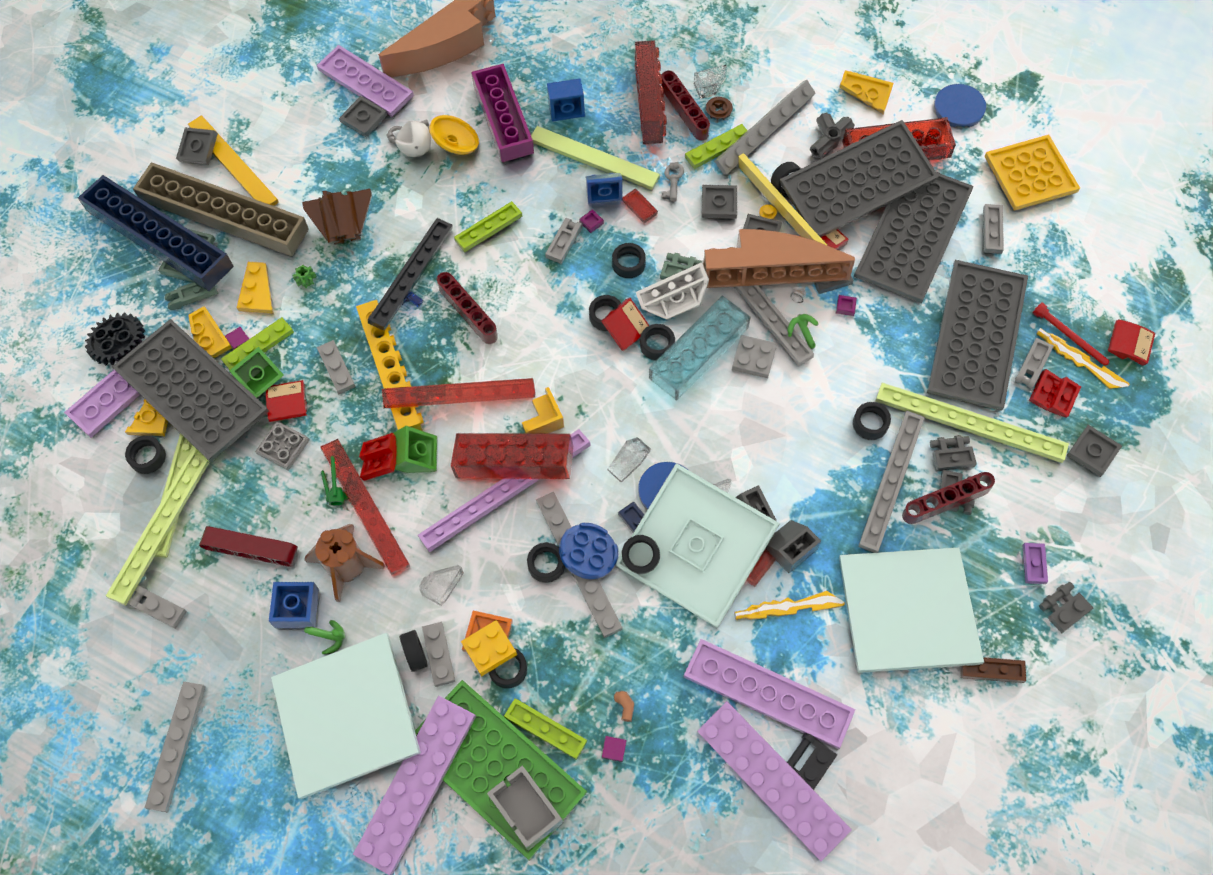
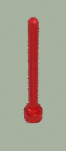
M1043 302L1032 312L1037 318H1045L1102 365L1106 366L1109 364V360L1049 313L1048 306Z

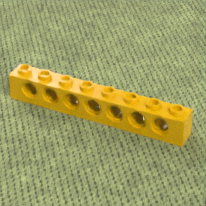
M373 300L356 306L398 430L404 426H409L423 431L421 424L424 421L421 412L417 413L415 409L418 408L416 398H411L410 395L413 389L410 381L406 382L404 378L408 376L404 365L400 366L399 361H402L399 350L395 351L393 347L397 345L394 335L390 336L388 332L391 331L390 324L385 331L368 324V318L378 305V301ZM402 396L405 397V398L402 399V400H398V398H400V397H402ZM410 412L409 415L403 416L405 413Z

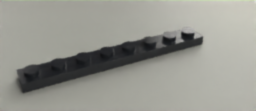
M436 218L368 318V324L385 331L451 232L452 224Z

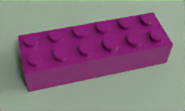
M504 63L471 72L473 86L501 162L534 154L533 139Z

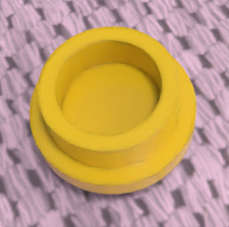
M766 204L760 208L759 215L760 217L773 220L777 215V210L774 206Z

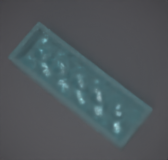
M722 295L649 368V379L677 401L749 328L751 316Z

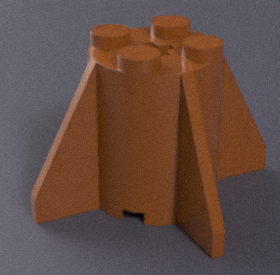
M353 524L323 531L316 545L307 553L304 559L308 563H320L328 575L331 576L336 602L341 601L344 582H351L354 580L353 578L358 575L360 576L364 567L385 568L383 562L360 550L353 537Z

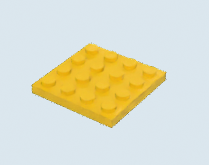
M1049 134L991 150L984 155L1014 211L1078 193L1080 190V186Z

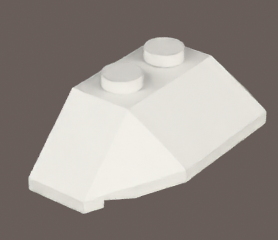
M701 262L637 291L636 295L641 309L668 320L701 305L709 278Z

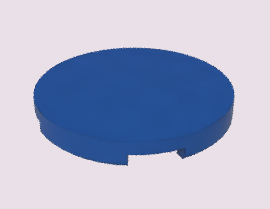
M952 84L938 92L934 101V107L937 117L943 123L951 127H972L982 120L986 111V101L983 95L975 88L965 84Z
M675 462L654 464L641 476L638 492L640 501L646 509H649L674 468Z
M580 523L566 530L559 543V554L565 567L576 576L584 579H599L609 574L616 565L618 546L603 527L593 523Z

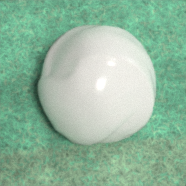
M408 121L399 131L395 142L399 150L406 156L419 157L429 151L431 134L429 128L424 123Z

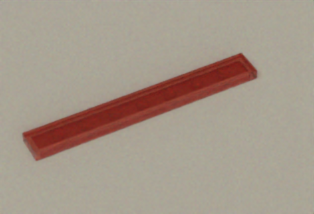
M533 378L382 389L383 409L535 398L536 395Z
M336 439L320 446L330 467L331 456H334L336 478L390 574L393 575L408 568L409 563L340 441Z

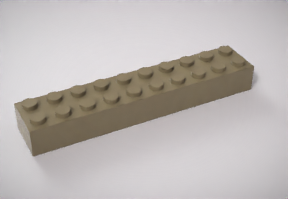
M152 162L133 188L137 197L152 206L291 257L309 230L306 220L302 216Z

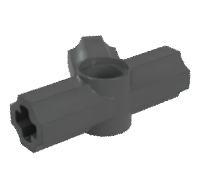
M827 112L817 117L816 122L823 136L810 147L812 156L816 159H821L831 149H835L839 141L854 129L855 124L848 116L842 117L835 124L831 114Z

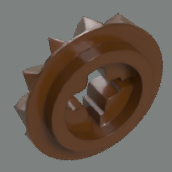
M724 97L711 98L706 104V114H709L710 118H716L717 121L719 118L725 120L726 117H730L733 110L732 103Z

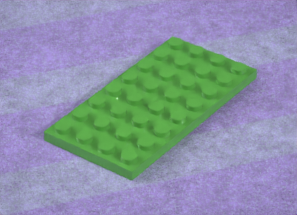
M461 680L445 699L475 714L476 718L443 781L530 861L554 831L528 851L487 793L502 781H504L508 788L511 784L508 782L507 777L523 765L564 821L587 794V791L466 682ZM423 721V722L421 723V725L415 730L416 736H417L418 732L420 731V729H421V727H422L424 721Z

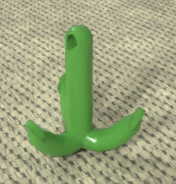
M799 314L788 325V337L792 336L794 327L798 323L808 347L814 349L816 344L807 325L810 322L818 326V321L808 314Z
M334 620L329 621V624L334 628L331 631L307 626L304 628V632L309 635L336 641L334 645L322 651V654L336 652L346 638L343 628Z

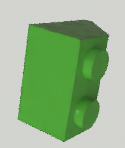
M259 347L229 370V373L256 398L284 376Z
M404 426L394 432L397 446L395 470L405 473L437 471L436 435L409 426Z

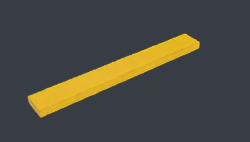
M202 115L188 123L189 128L215 130ZM218 134L212 154L253 199L272 206L278 204L279 201Z

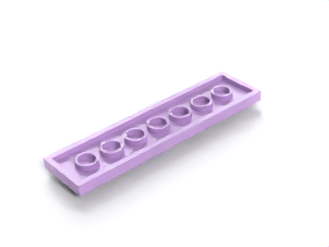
M700 639L684 674V678L795 730L811 734L815 739L838 750L842 745L856 710L703 639Z
M438 695L416 736L421 753L403 760L353 855L384 873L393 875L474 722L475 714Z
M728 701L697 731L820 861L852 831L839 815Z

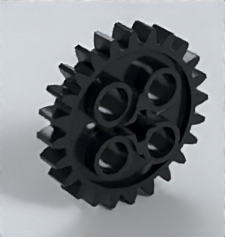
M125 312L122 315L116 313L115 317L110 314L109 319L102 318V323L96 322V328L91 327L93 332L87 333L89 338L85 340L87 343L85 348L94 362L97 361L98 364L103 363L105 366L110 362L111 365H114L115 361H120L143 342L141 339L145 338L143 333L146 331L140 320L131 313L129 315Z

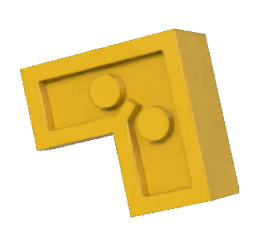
M549 387L545 388V395L532 400L538 416L522 422L529 441L564 428L563 416Z

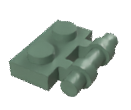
M667 253L666 260H671L672 262L664 261L660 279L664 280L701 263L702 260H697L696 257L692 256L690 258L680 256V253Z

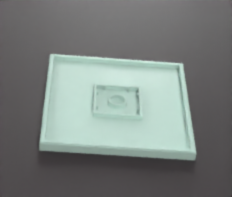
M676 463L631 536L645 535L651 537L657 543L660 550L658 565L654 570L646 574H637L625 566L621 553L615 566L718 628L780 523ZM645 543L633 545L629 552L631 562L637 566L649 564L653 557L651 547Z
M959 547L839 556L858 673L969 666L984 663Z
M388 633L381 634L271 677L299 799L421 753Z

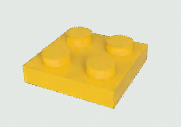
M497 620L461 641L481 677L517 655L516 650Z

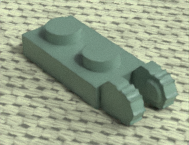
M193 282L166 293L165 300L169 302L168 309L174 311L182 306L216 295L218 291L216 286L207 291Z

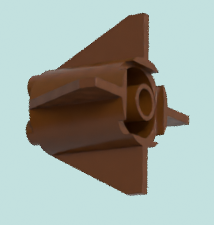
M369 188L354 192L347 191V195H343L341 192L331 193L325 190L322 191V198L319 197L315 200L302 202L303 210L326 241L334 243V245L344 244V240H351V242L361 240L372 192Z

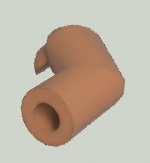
M625 691L616 692L614 700L623 707L621 720L632 722L633 700Z

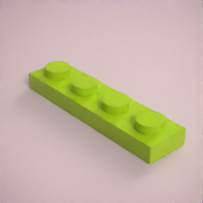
M740 124L686 152L685 158L693 169H696L719 157L748 130L743 124Z
M511 201L454 236V240L465 253L523 217L522 212Z
M281 317L221 358V360L231 370L257 347L265 353L294 333V331Z
M514 698L504 715L507 720L575 760L578 759L587 743L585 738Z

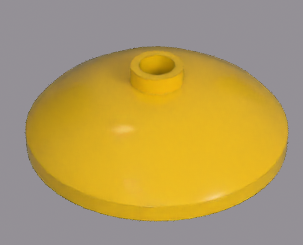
M440 115L435 117L430 123V134L436 144L442 149L457 155L470 154L477 149L479 144L478 135L462 119L450 115Z

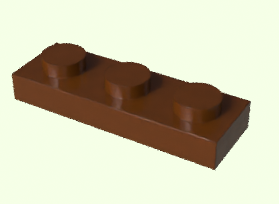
M983 657V664L960 666L961 678L1015 683L1026 682V664L1024 660Z

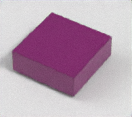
M592 209L579 219V223H582L592 233L604 224V220Z
M839 295L836 314L854 316L857 298Z
M241 327L225 335L233 349L249 340V337Z
M606 736L602 758L623 762L627 740Z

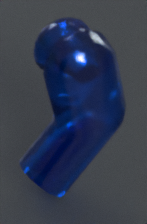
M411 291L403 304L412 302L417 307H420L424 300Z

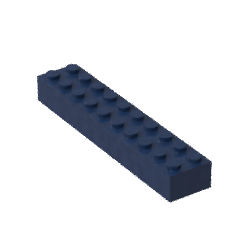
M104 175L78 197V200L87 212L207 291H210L234 267L227 253Z

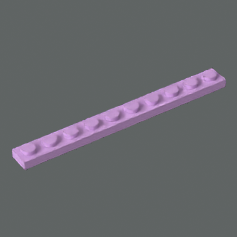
M578 429L418 534L419 539L426 549L431 552L590 447V441Z

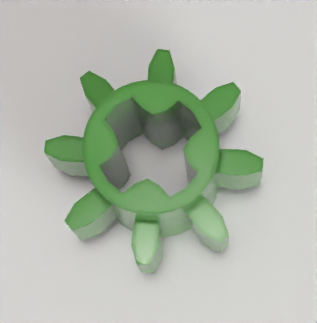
M303 264L295 268L296 274L292 276L298 287L302 285L307 288L314 284L313 279L317 278L311 266L307 267Z

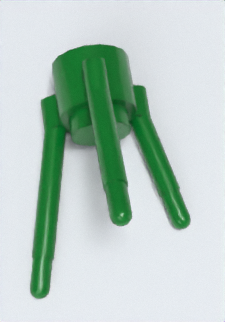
M331 456L332 488L330 490L325 472L321 471L326 501L331 506H341L344 504V500H348V492L353 474L349 473L345 490L342 491V488L337 487L335 458Z

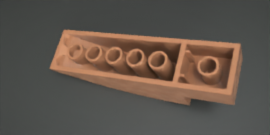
M494 0L452 1L378 54L383 73L393 78L425 72L456 61L484 45L482 26L496 17Z
M739 229L737 248H711L704 250L703 265L709 278L707 288L849 280L855 263L854 256L818 241L787 233L756 229Z

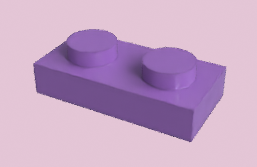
M1024 543L1022 546L1025 583L1047 584L1048 573L1045 544Z

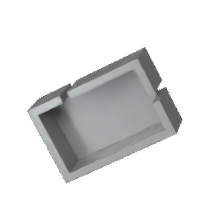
M522 765L507 777L508 782L511 784L508 788L504 781H502L487 794L529 851L563 824V820Z

